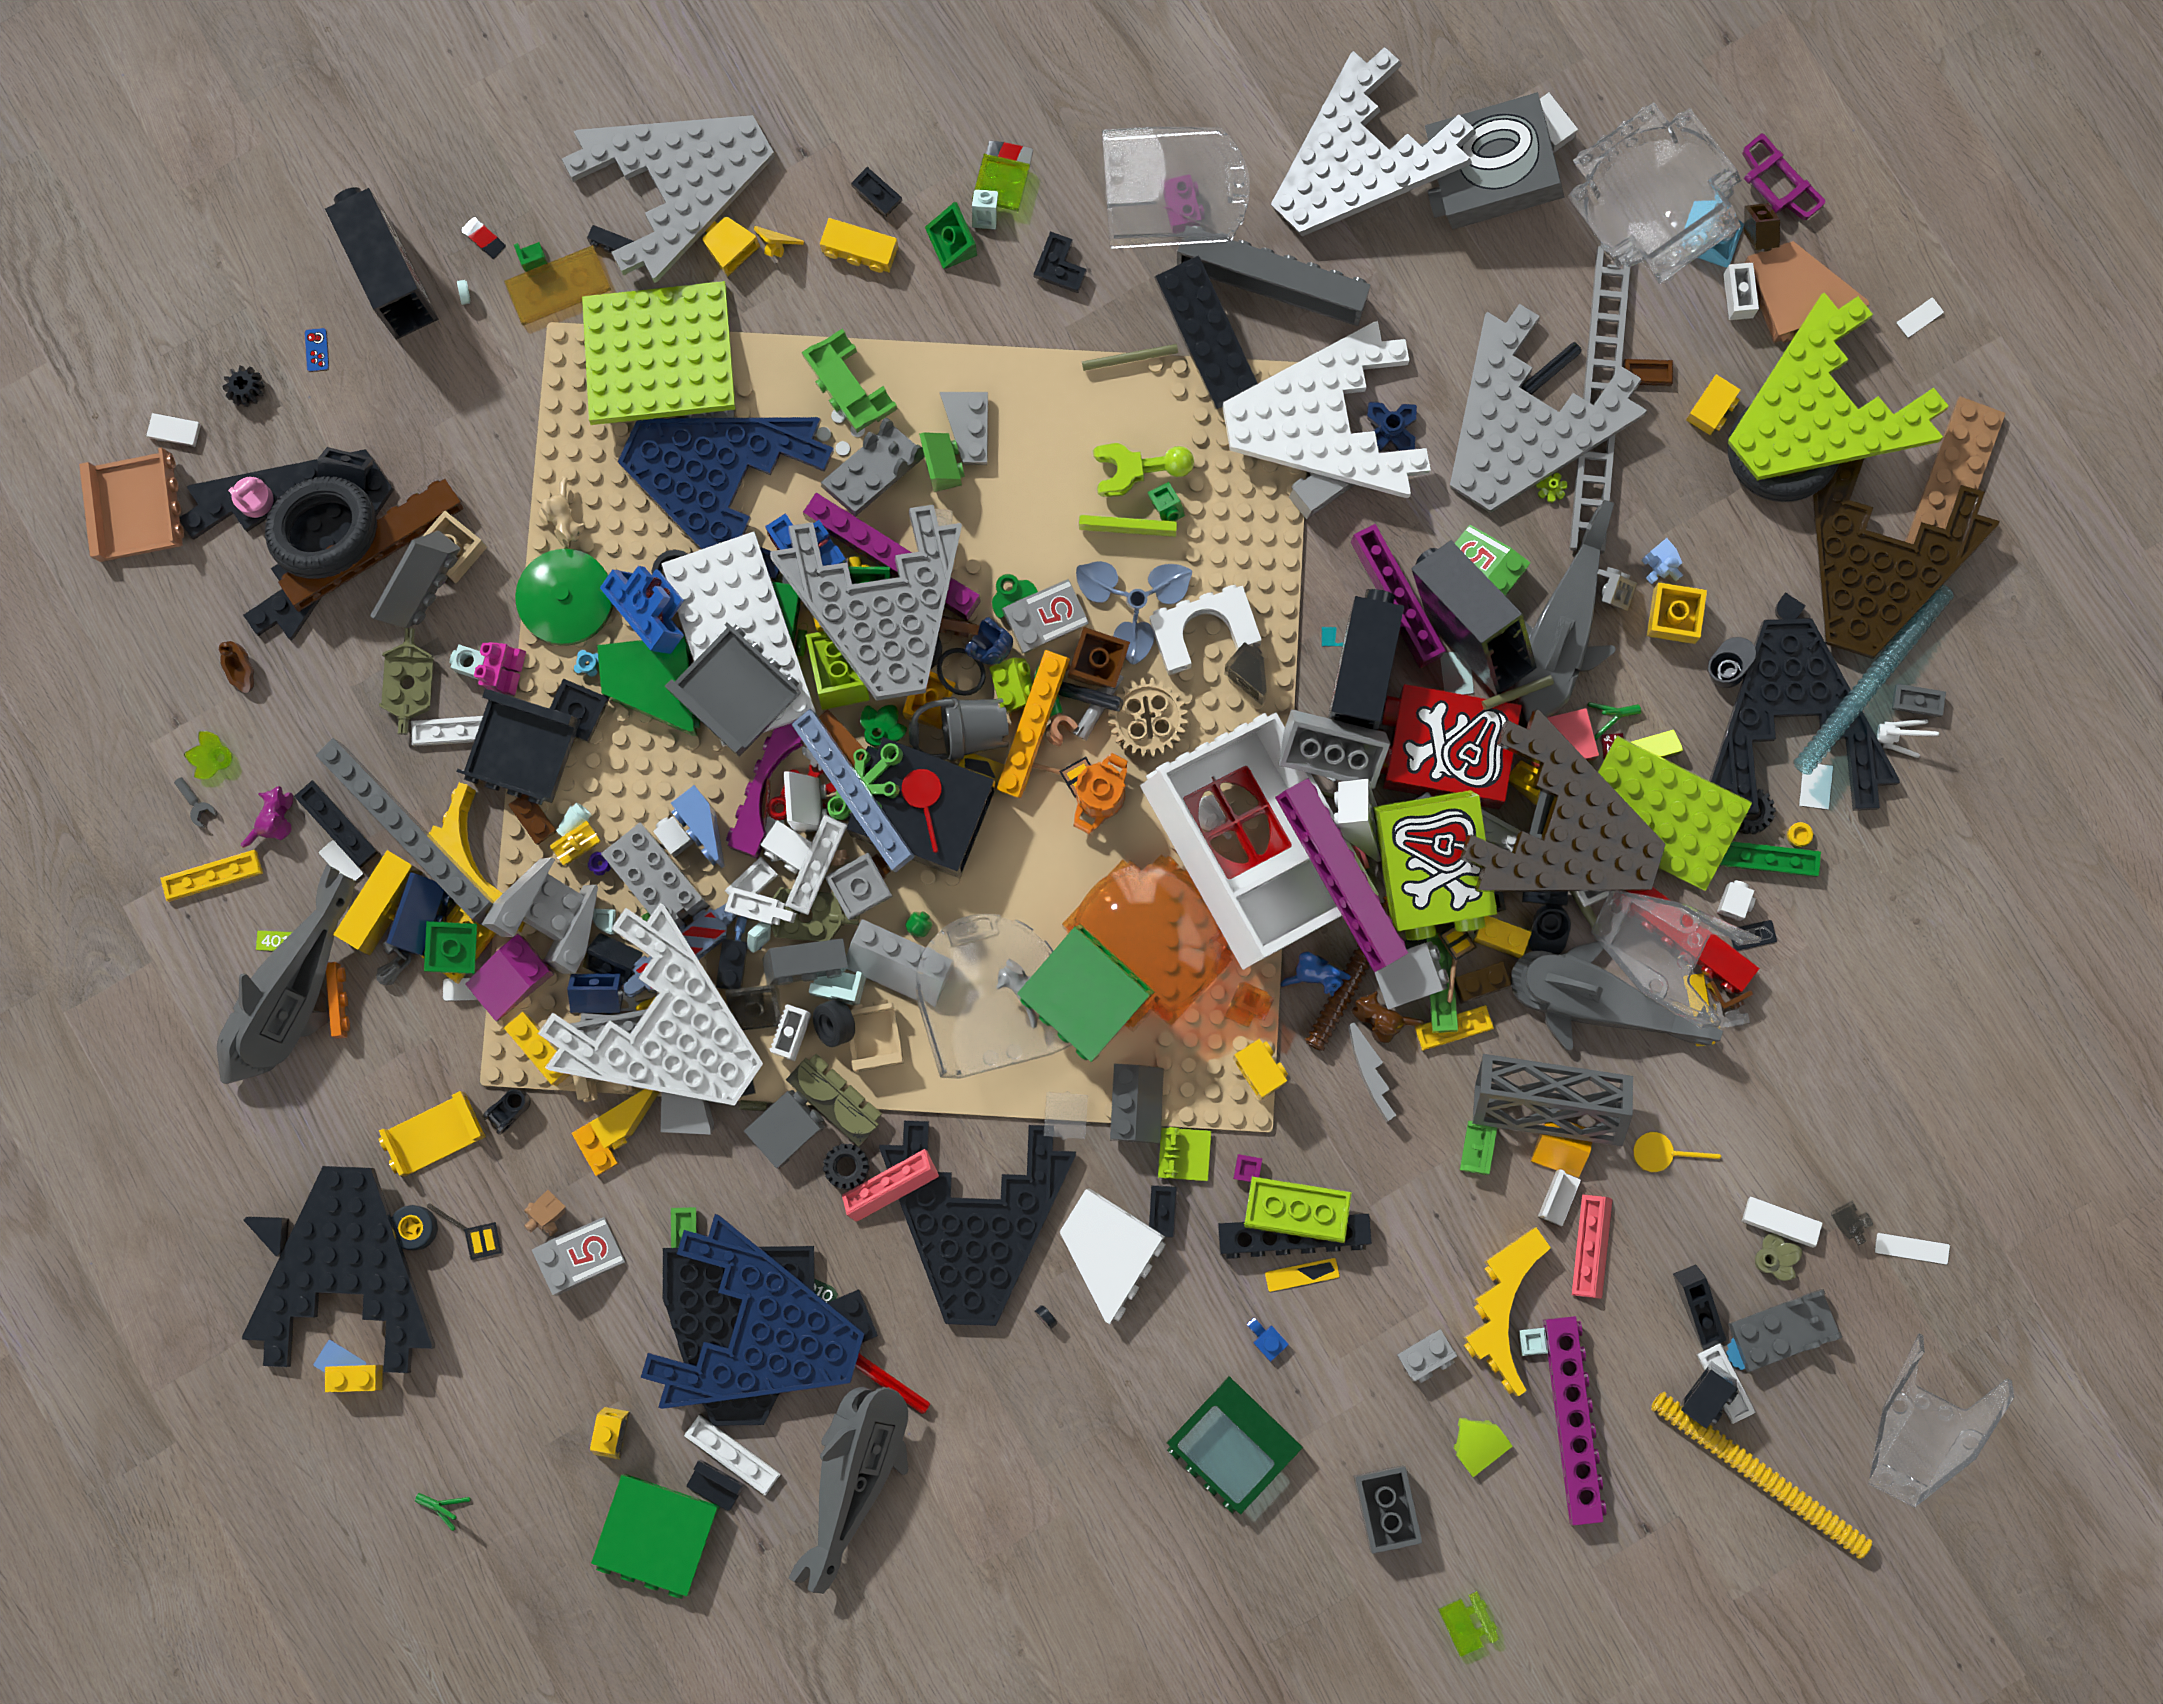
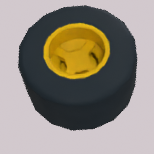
M416 1205L404 1206L391 1217L402 1249L422 1250L431 1245L436 1238L438 1231L437 1220L433 1213L425 1207Z

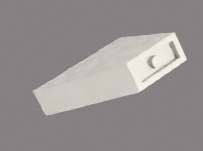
M1090 1188L1084 1191L1060 1230V1234L1104 1320L1109 1324L1113 1323L1114 1320L1119 1321L1126 1310L1123 1307L1128 1298L1132 1300L1139 1289L1136 1285L1141 1277L1145 1279L1150 1272L1152 1265L1149 1263L1153 1256L1158 1257L1166 1245L1163 1243L1165 1236Z

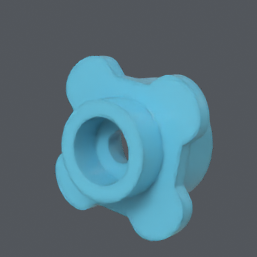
M585 650L579 651L574 671L578 674L587 673L590 677L596 676L599 663L598 653L591 654Z

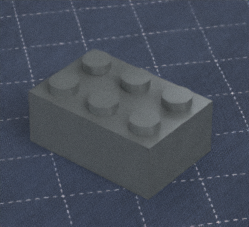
M1400 1465L1353 1476L1369 1550L1372 1554L1422 1543L1406 1466Z

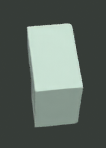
M858 971L856 975L843 972L842 976L827 978V976L817 977L818 979L810 984V995L829 1000L838 999L846 1004L857 1005L860 1004L866 977L862 972Z

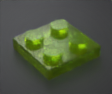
M983 154L974 191H997V207L1019 212L1030 171V164Z

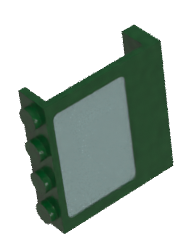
M1230 1376L1222 1382L1213 1394L1166 1442L1170 1446L1167 1451L1177 1461L1181 1457L1188 1464L1185 1469L1195 1478L1200 1475L1206 1481L1203 1486L1213 1496L1218 1493L1225 1499L1222 1504L1232 1514L1237 1511L1240 1515L1303 1448Z

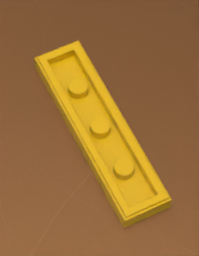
M254 849L164 876L160 879L167 902H171L261 875L263 871L258 852Z

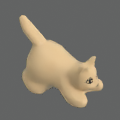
M563 477L559 483V494L553 495L549 499H544L539 510L541 522L545 526H554L556 538L565 549L569 547V541L575 542L579 539L586 526L584 523H576L571 518L566 499L567 477Z

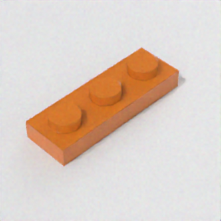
M328 962L326 979L331 1036L337 1039L347 1038V1031L350 1030L349 1017L345 1016L348 997L347 993L343 992V982L346 981V973L341 964Z

